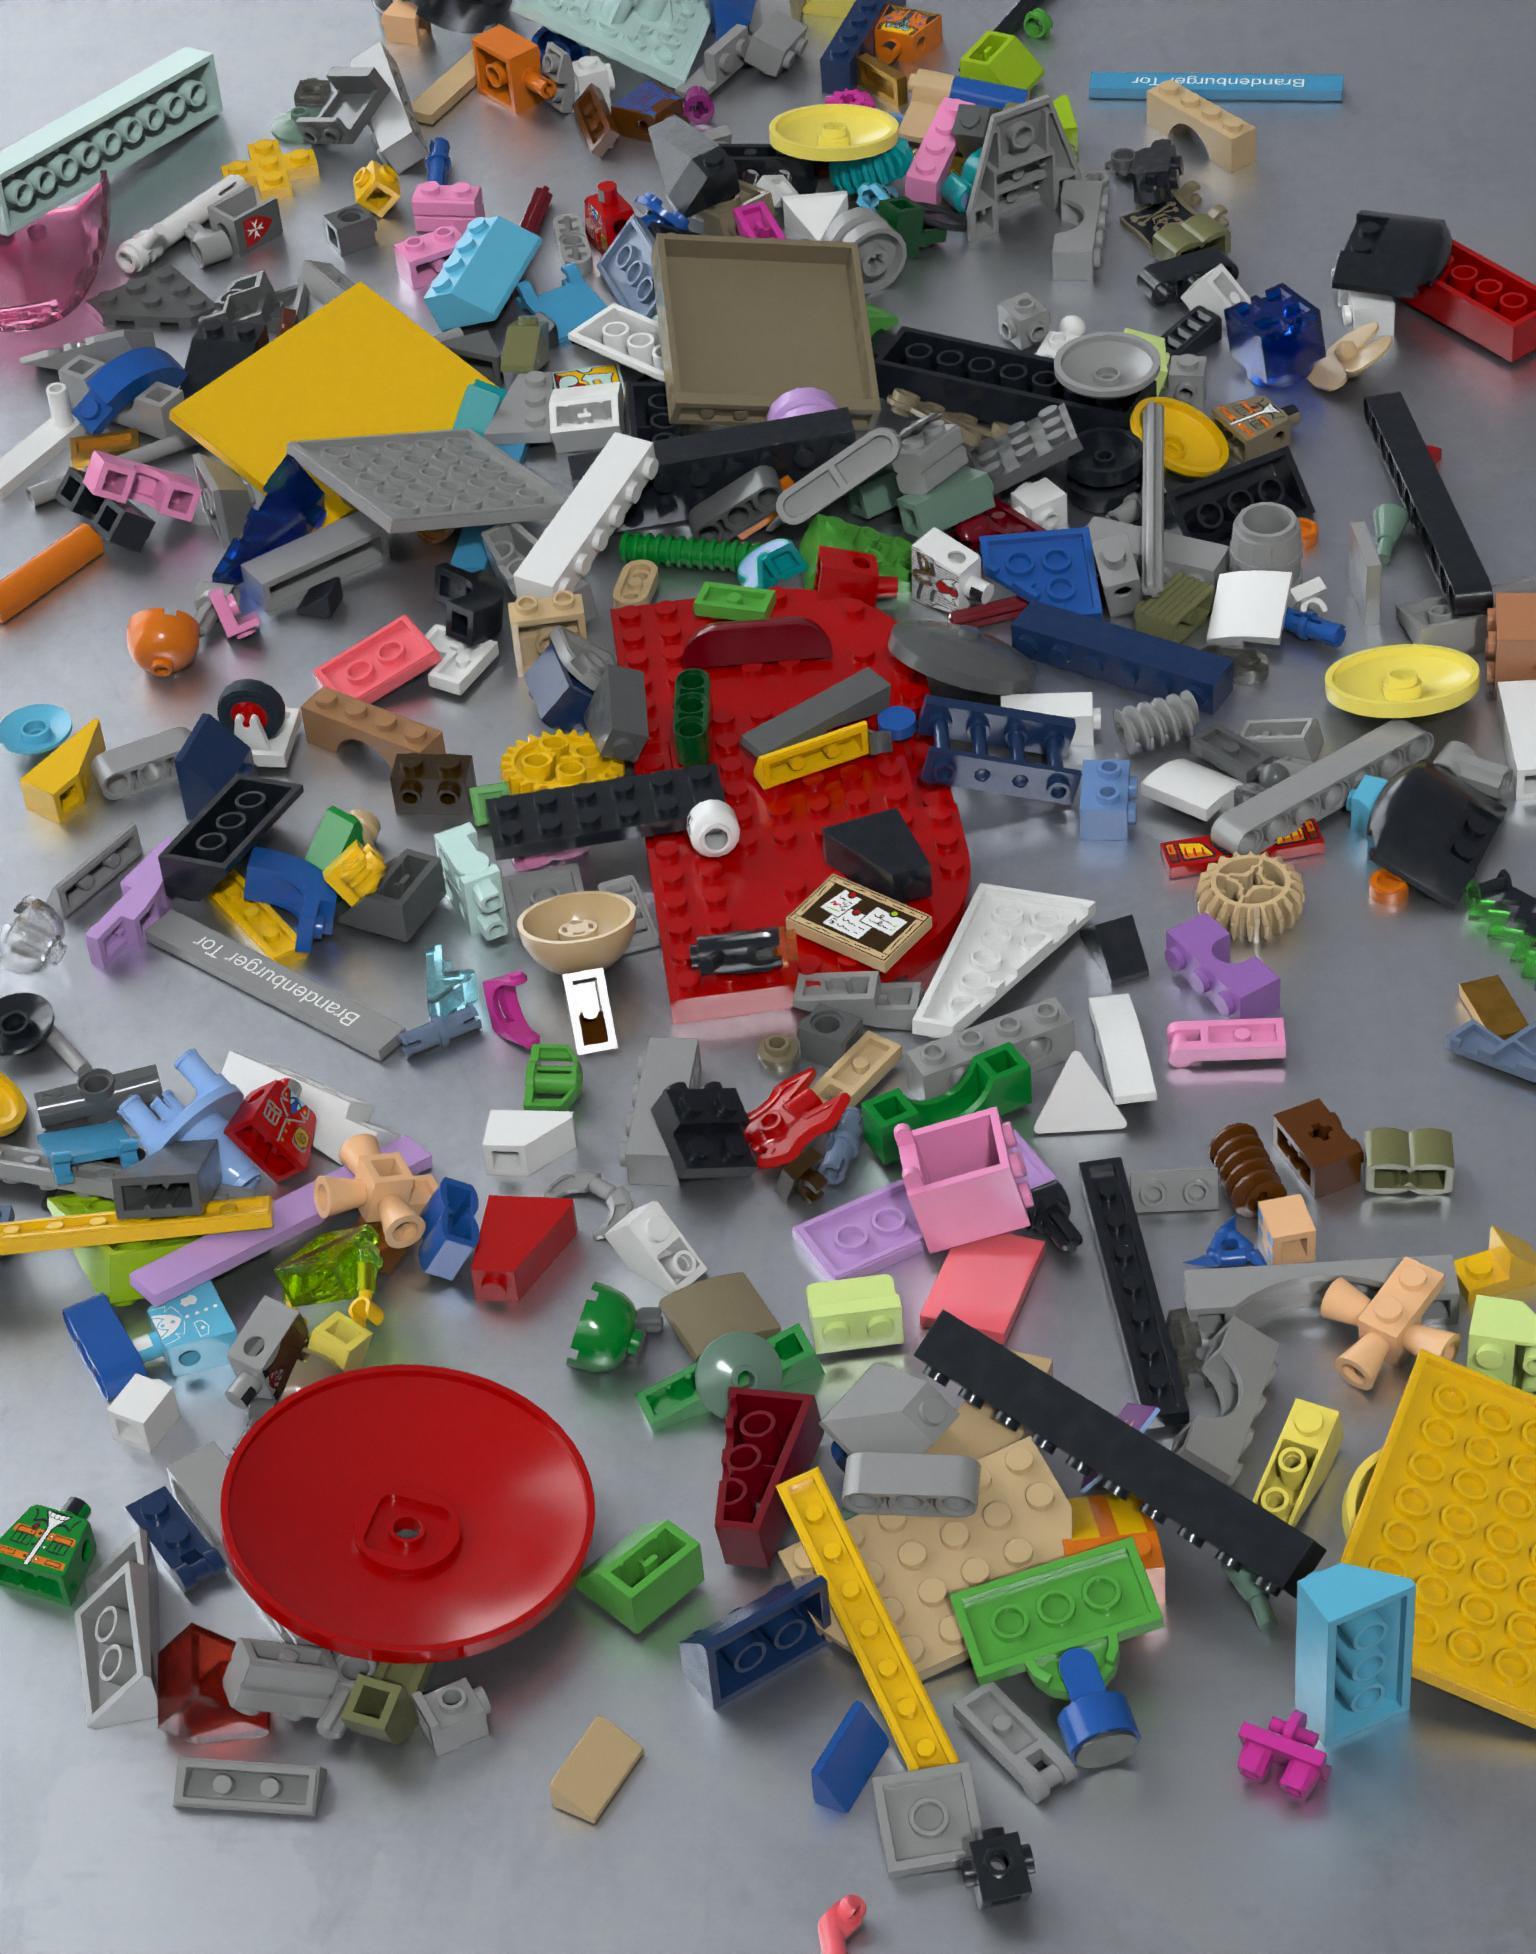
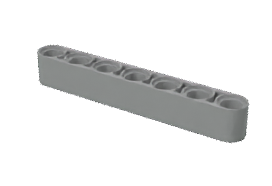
M1404 718L1392 719L1223 813L1217 818L1211 828V841L1232 855L1234 851L1240 855H1247L1250 850L1254 855H1259L1262 851L1277 843L1278 841L1275 840L1282 836L1284 839L1302 828L1301 824L1310 818H1314L1318 822L1346 806L1350 790L1352 788L1357 789L1365 774L1390 780L1397 772L1408 765L1427 759L1433 749V735Z

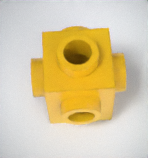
M373 159L366 168L362 167L359 169L353 179L356 202L380 218L386 214L401 196L397 173L390 166L380 165Z

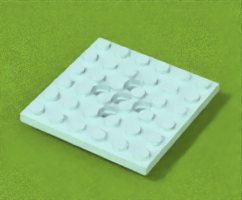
M515 0L511 10L526 20L545 26L553 33L564 35L576 41L580 46L589 47L610 60L625 64L635 72L646 74L660 81L663 85L675 89L685 83L711 22L709 0Z

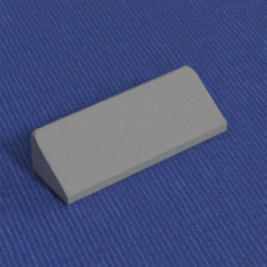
M304 260L298 277V284L305 282L310 294L323 305L335 299V295L339 296L355 285L331 263Z
M131 822L56 884L45 903V909L65 919L143 854L136 824Z
M178 1757L173 1806L317 1816L326 1782L327 1769L321 1766Z

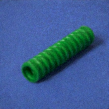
M626 531L621 537L619 554L624 564L634 560H649L659 567L665 563L666 567H672L676 564L677 568H683L687 565L688 569H694L695 566H698L699 570H705L706 567H709L710 571H716L717 568H720L721 572H726L730 569L731 572L737 573L741 561L751 551L763 544L756 542L755 545H752L750 541H745L744 544H741L738 540L731 544L726 539L719 543V540L714 538L711 542H708L707 538H701L698 541L696 537H690L687 540L685 536H679L676 539L674 535H669L665 538L663 534H658L654 537L652 533H647L643 536L641 532H636L635 535H632L630 531Z

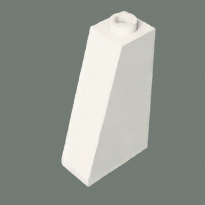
M1536 680L1498 682L1496 715L1507 764L1510 769H1513L1511 782L1515 800L1536 799Z

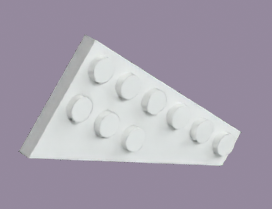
M979 883L912 1019V1034L940 1039L965 1030L1095 916L1096 901Z

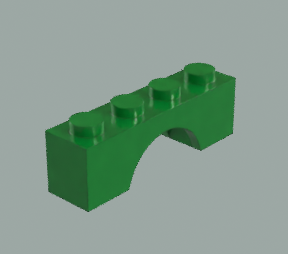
M1007 1042L973 1056L966 1073L960 1081L947 1092L927 1100H914L905 1096L899 1088L867 1100L861 1103L864 1140L881 1162L886 1165L900 1159L899 1148L893 1131L894 1127L898 1124H908L911 1130H915L996 1106L1000 1116L1032 1103L1031 1066L1010 1042Z

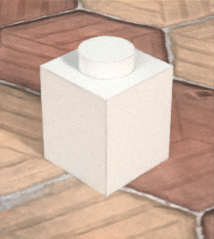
M137 1373L106 1409L114 1440L148 1453L153 1452L180 1418L173 1386H170L163 1380H153Z

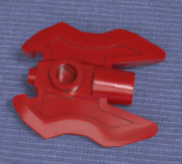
M814 1067L791 1076L776 1085L769 1098L763 1104L747 1113L750 1123L743 1131L747 1143L752 1142L749 1146L751 1151L756 1156H759L757 1166L760 1169L774 1168L792 1162L801 1154L804 1147L816 1136L830 1131L836 1125L849 1104L851 1096L848 1093H841L823 1103L816 1093L809 1088L817 1075Z

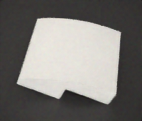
M1252 570L1219 574L1206 643L1244 648L1245 641L1280 646L1293 580L1292 572Z
M1183 758L1172 760L1154 770L1140 782L1141 795L1207 822L1219 809L1226 812L1232 809L1249 791V785Z

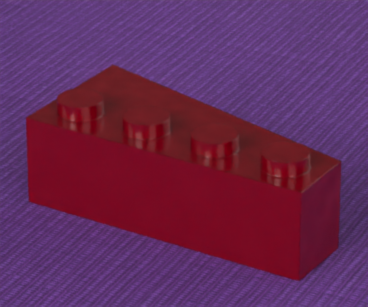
M729 1386L728 1400L730 1407L725 1421L726 1445L725 1449L722 1450L721 1464L723 1473L722 1480L719 1481L714 1527L725 1564L769 1569L790 1519L777 1492L776 1485L810 1470L823 1438L824 1429L818 1424L821 1418L815 1395Z

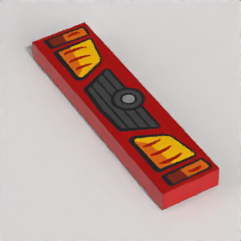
M1310 818L1301 824L1302 828L1284 839L1282 836L1275 840L1278 841L1277 843L1262 851L1259 855L1267 851L1269 858L1282 856L1284 860L1325 853V841L1316 820ZM1210 835L1160 843V854L1170 879L1200 874L1207 870L1208 863H1218L1220 856L1232 858L1233 856L1211 841Z

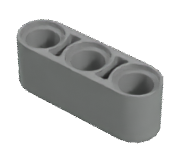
M176 727L102 752L92 760L90 771L104 796L111 800L123 799L178 780L174 760L191 731L185 727Z
M857 1452L849 1455L846 1459L841 1503L847 1510L858 1514L967 1517L977 1511L981 1465L974 1458L963 1455Z

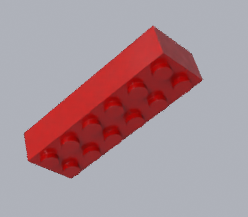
M1453 239L1451 259L1441 278L1432 287L1425 284L1417 287L1419 289V296L1413 299L1398 297L1511 363L1536 350V285Z

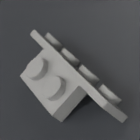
M736 24L704 52L705 64L685 80L684 84L675 89L676 94L685 98L686 91L690 87L698 86L700 88L702 86L710 95L746 63L744 58L752 37L748 35V26Z

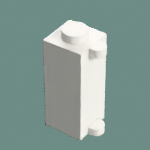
M1092 692L1001 695V707L1074 718L1076 730L1070 746H1094L1093 730H1101L1100 707H1093Z

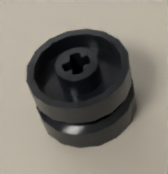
M1097 427L1078 433L1084 449L1066 458V493L1072 504L1082 510L1093 513H1108L1123 504L1124 498L1131 493L1142 491L1143 443L1138 436L1128 430L1116 427Z

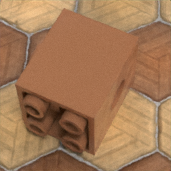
M1495 593V607L1487 608L1488 638L1485 639V661L1492 662H1486V685H1493L1494 700H1497L1498 682L1536 680V593Z

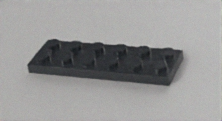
M709 763L666 771L659 770L653 773L629 777H617L604 781L579 783L573 786L554 789H542L517 795H504L498 798L486 799L495 858L498 861L687 830V817L692 808L698 803L708 799L725 802L717 764Z

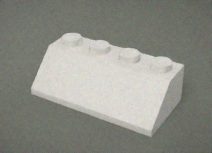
M613 303L568 333L569 340L660 382H665L657 321Z

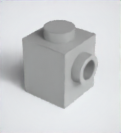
M1192 354L1172 355L1169 369V398L1187 403L1199 411H1204L1207 392V356H1195Z

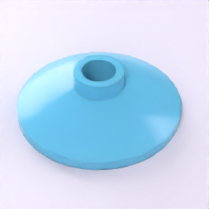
M35 704L20 708L10 713L0 723V744L10 752L24 755L39 754L52 750L61 745L71 734V717L64 709L55 705Z

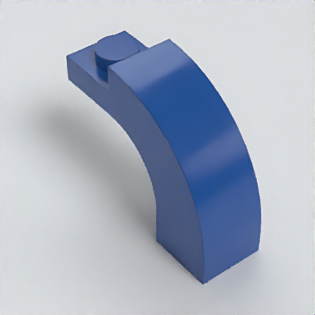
M156 347L133 349L111 360L88 380L86 384L91 389L71 413L91 434H101L129 402L156 381L178 388L189 373L169 353Z
M253 846L247 866L243 899L276 905L295 915L299 920L295 951L311 953L314 938L322 939L323 934L332 935L337 894L324 880L323 871L294 855Z

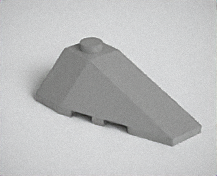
M122 329L85 338V342L64 344V352L61 348L47 349L20 357L19 359L22 365L59 370L79 354L107 364L116 357L133 349L156 346L152 332Z

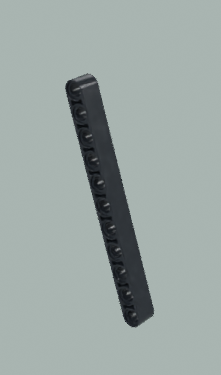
M1397 391L1364 397L1363 408L1367 427L1402 504L1409 513V519L1452 614L1457 616L1487 611V608H1493V591L1490 580L1401 392Z

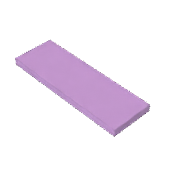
M1014 1129L1017 1147H1013L1012 1151H1021L1027 1170V1176L1020 1178L1021 1182L1028 1181L1030 1189L1052 1180L1060 1182L1043 1160ZM903 1179L792 1227L794 1240L827 1281L870 1276L928 1250L909 1201Z

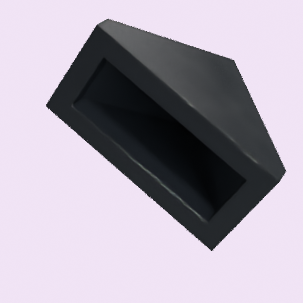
M1133 915L1097 924L1080 931V938L1111 987L1149 976V968Z

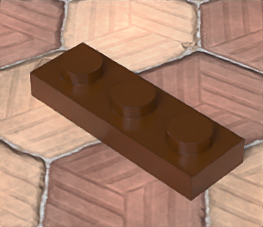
M590 83L572 105V108L591 153L601 158L607 150H611L615 146L620 133L601 89Z

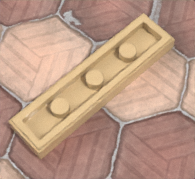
M469 51L411 103L418 122L433 125L477 85L473 51Z

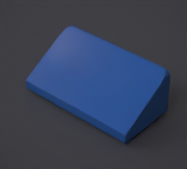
M856 1700L852 1704L811 1770L815 1803L843 1814L850 1811L889 1746L886 1734L866 1706L860 1701Z

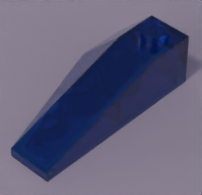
M287 454L263 487V491L267 493L264 501L258 510L250 509L246 516L247 522L243 529V537L233 538L212 574V582L238 586L244 582L241 564L311 533L314 528L318 529L323 524L327 515L325 493L293 456Z

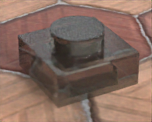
M317 78L300 80L294 93L295 107H324L331 93L330 81Z

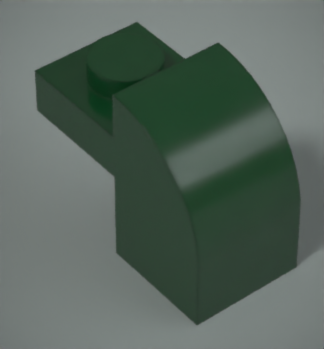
M908 197L879 200L878 213L902 236L906 243L907 257L918 258L919 247L927 248L935 243L946 242L947 230L923 223L925 208Z

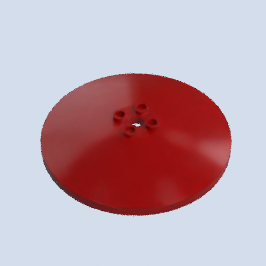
M395 1364L351 1370L319 1380L287 1396L257 1420L241 1439L226 1469L220 1500L221 1535L228 1561L240 1584L265 1613L289 1631L322 1648L350 1657L394 1664L444 1662L473 1656L501 1646L534 1628L564 1601L577 1583L588 1560L595 1523V1497L589 1472L575 1444L557 1422L529 1399L501 1384L468 1372L427 1365ZM403 1529H411L416 1531L418 1535L413 1538H402L396 1533Z

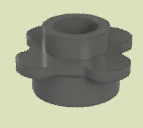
M1129 148L1114 150L1111 153V161L1105 163V169L1107 171H1114L1120 177L1130 176L1135 151Z

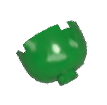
M595 1281L591 1290L599 1292L596 1301L586 1300L570 1347L579 1351L577 1359L567 1358L566 1366L583 1372L600 1374L611 1372L620 1367L627 1354L636 1356L644 1331L636 1328L638 1313L634 1303L623 1292Z

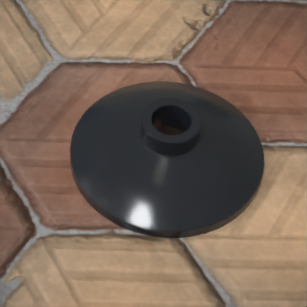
M15 993L0 998L1 1056L15 1055L30 1050L42 1042L49 1034L55 1018L51 1004L44 997L34 993Z

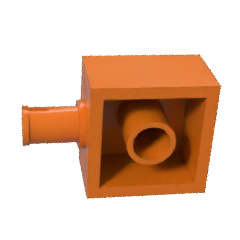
M501 24L471 38L478 93L515 114L545 99H549V97H553L557 85L554 80L542 75L541 52L537 44Z

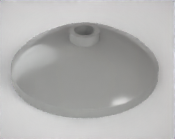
M1114 331L1095 332L1079 336L1063 345L1055 355L1054 372L1056 378L1063 386L1080 396L1103 400L1118 399L1140 392L1156 379L1160 372V355L1150 342L1139 336Z

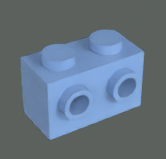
M1083 760L1080 796V840L1128 841V825H1136V801H1130V799H1137L1138 776H1130V760Z

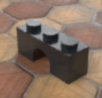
M69 467L53 497L71 512L92 520L93 522L90 527L108 542L140 553L156 522L128 500L124 504L93 495L83 483L86 472Z

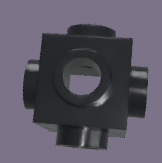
M1004 1827L990 1828L975 1833V1841L968 1842L965 1850L966 1857L959 1858L964 1886L966 1889L974 1887L979 1910L1028 1900L1032 1893L1029 1875L1036 1872L1029 1843L1021 1845L1018 1831L1005 1834ZM991 1862L1000 1863L1004 1870L995 1869Z

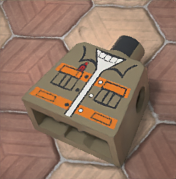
M1261 395L1211 408V420L1223 433L1228 443L1229 454L1240 464L1285 446H1290L1291 427L1298 425L1301 421L1299 410L1294 404L1279 408L1266 396Z

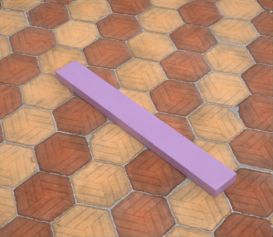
M407 1135L380 1148L381 1154L400 1152L413 1176L432 1167V1155ZM346 1166L325 1175L348 1179L355 1178V1175ZM315 1181L273 1201V1228L207 1234L130 1273V1286L152 1305L158 1307L337 1215L325 1219L320 1217L314 1202Z

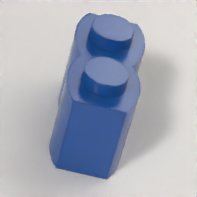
M444 1177L419 1216L425 1221L426 1228L422 1235L423 1242L419 1247L418 1257L425 1273L452 1281L478 1244L480 1233L474 1215L478 1210L479 1202L473 1185Z

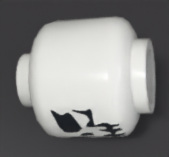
M708 799L692 808L687 817V831L691 844L700 854L707 857H721L727 855L737 845L740 838V827L735 811L727 803Z

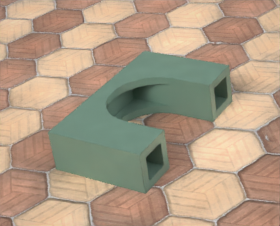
M890 463L845 494L849 512L866 519L899 506L905 533L920 538L933 527L943 531L996 507L993 498L994 485L988 473L967 466L962 467L927 494H903L899 491L896 480L898 473L894 471L893 465Z

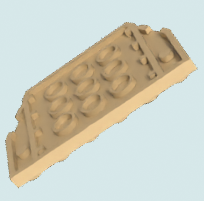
M1031 1435L977 1460L981 1465L978 1506L977 1511L973 1515L967 1517H928L859 1514L845 1520L846 1526L921 1681L970 1659L951 1604L950 1594L1065 1558L1062 1539H1072V1506L1036 1444L1032 1442ZM801 1541L778 1551L780 1563L789 1580L797 1576L816 1575ZM831 1605V1625L825 1630L822 1629L810 1614L814 1627L820 1636L824 1634L829 1643L834 1641L854 1655Z

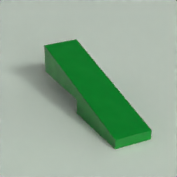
M799 1323L766 1339L773 1346L781 1361V1388L825 1374L815 1351ZM697 1363L635 1394L653 1432L710 1413L700 1400L696 1390L695 1371ZM743 1371L738 1376V1384L740 1387H743L750 1381L748 1371Z

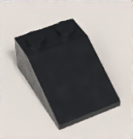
M218 319L203 320L192 338L184 369L189 375L179 387V389L183 390L184 399L186 400L269 343L267 326L247 321L238 323Z

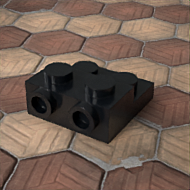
M713 1081L703 1085L700 1089H688L686 1083L676 1082L663 1090L662 1095L650 1109L680 1179L749 1177L758 1167L743 1134L750 1120L736 1088H723L720 1082Z

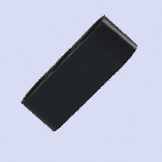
M1215 246L1144 267L1137 276V286L1155 306L1165 307L1182 302L1183 300L1180 297L1197 279L1222 263L1235 280L1239 276V269L1221 248Z

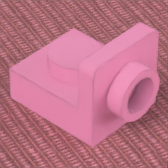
M222 587L208 592L228 638L234 635L236 639L249 636L256 631L255 626L261 624L256 611L239 619L235 618L241 612L232 593L225 596Z

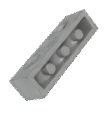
M1052 997L907 1050L905 1053L908 1088L916 1100H927L947 1092L960 1081L966 1073L973 1056L1007 1042H1010L1031 1066V1074L1068 1061L1071 1053L1075 1051L1074 1020L1058 999Z

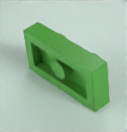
M705 581L694 602V612L697 616L735 621L769 618L776 604V591Z

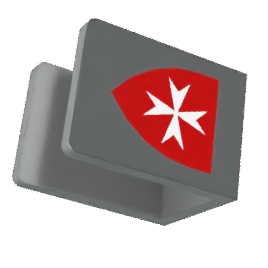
M250 184L207 207L211 229L214 231L222 229L230 238L233 254L239 257L246 255L283 233L278 200L271 197L257 205L255 190Z

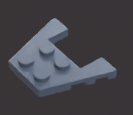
M1535 978L1534 991H1536V978ZM1471 1019L1446 1036L1445 1048L1448 1051L1536 1083V1021L1507 1040L1501 1039L1474 1019Z

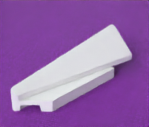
M229 1050L222 1075L230 1084H235L244 1094V1099L251 1091L274 1080L291 1078L301 1085L302 1092L299 1099L315 1113L317 1119L312 1146L340 1165L345 1166L339 1159L340 1148L349 1138L355 1135L371 1134L375 1136L380 1148L401 1137V1135L369 1123L374 1108L373 1105L280 1065L267 1061L263 1064L238 1052Z

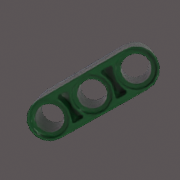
M698 668L686 669L680 672L675 681L673 731L676 758L680 765L691 767L697 764H706L710 761L712 745L713 704L710 677L705 670Z

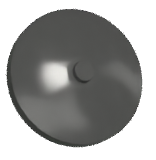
M907 620L899 622L892 627L888 641V648L891 653L910 668L938 681L971 691L995 695L1023 694L1032 688L1037 673L1035 664L1022 652L1004 641L969 625L930 620Z

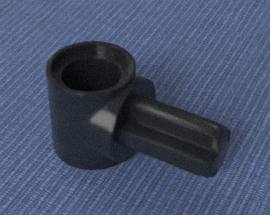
M1052 1180L1030 1189L1034 1201V1206L1027 1208L1031 1226L1024 1228L1027 1231L1036 1229L1041 1234H1048L1061 1251H1066L1069 1254L1074 1253L1077 1247L1082 1244L1083 1238L1069 1220L1071 1207L1063 1186L1059 1181Z

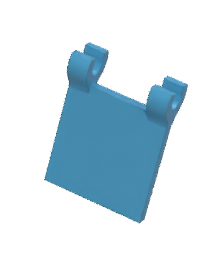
M574 262L561 266V271L566 275V279L562 280V286L537 296L528 280L519 282L515 287L520 294L516 298V303L521 309H528L532 315L541 311L556 324L559 344L569 341V332L608 307L586 284Z
M119 1120L37 1135V1142L52 1167L56 1185L75 1182L70 1167L72 1164L119 1156L122 1170L139 1162L137 1149H139L138 1140L136 1137H129Z

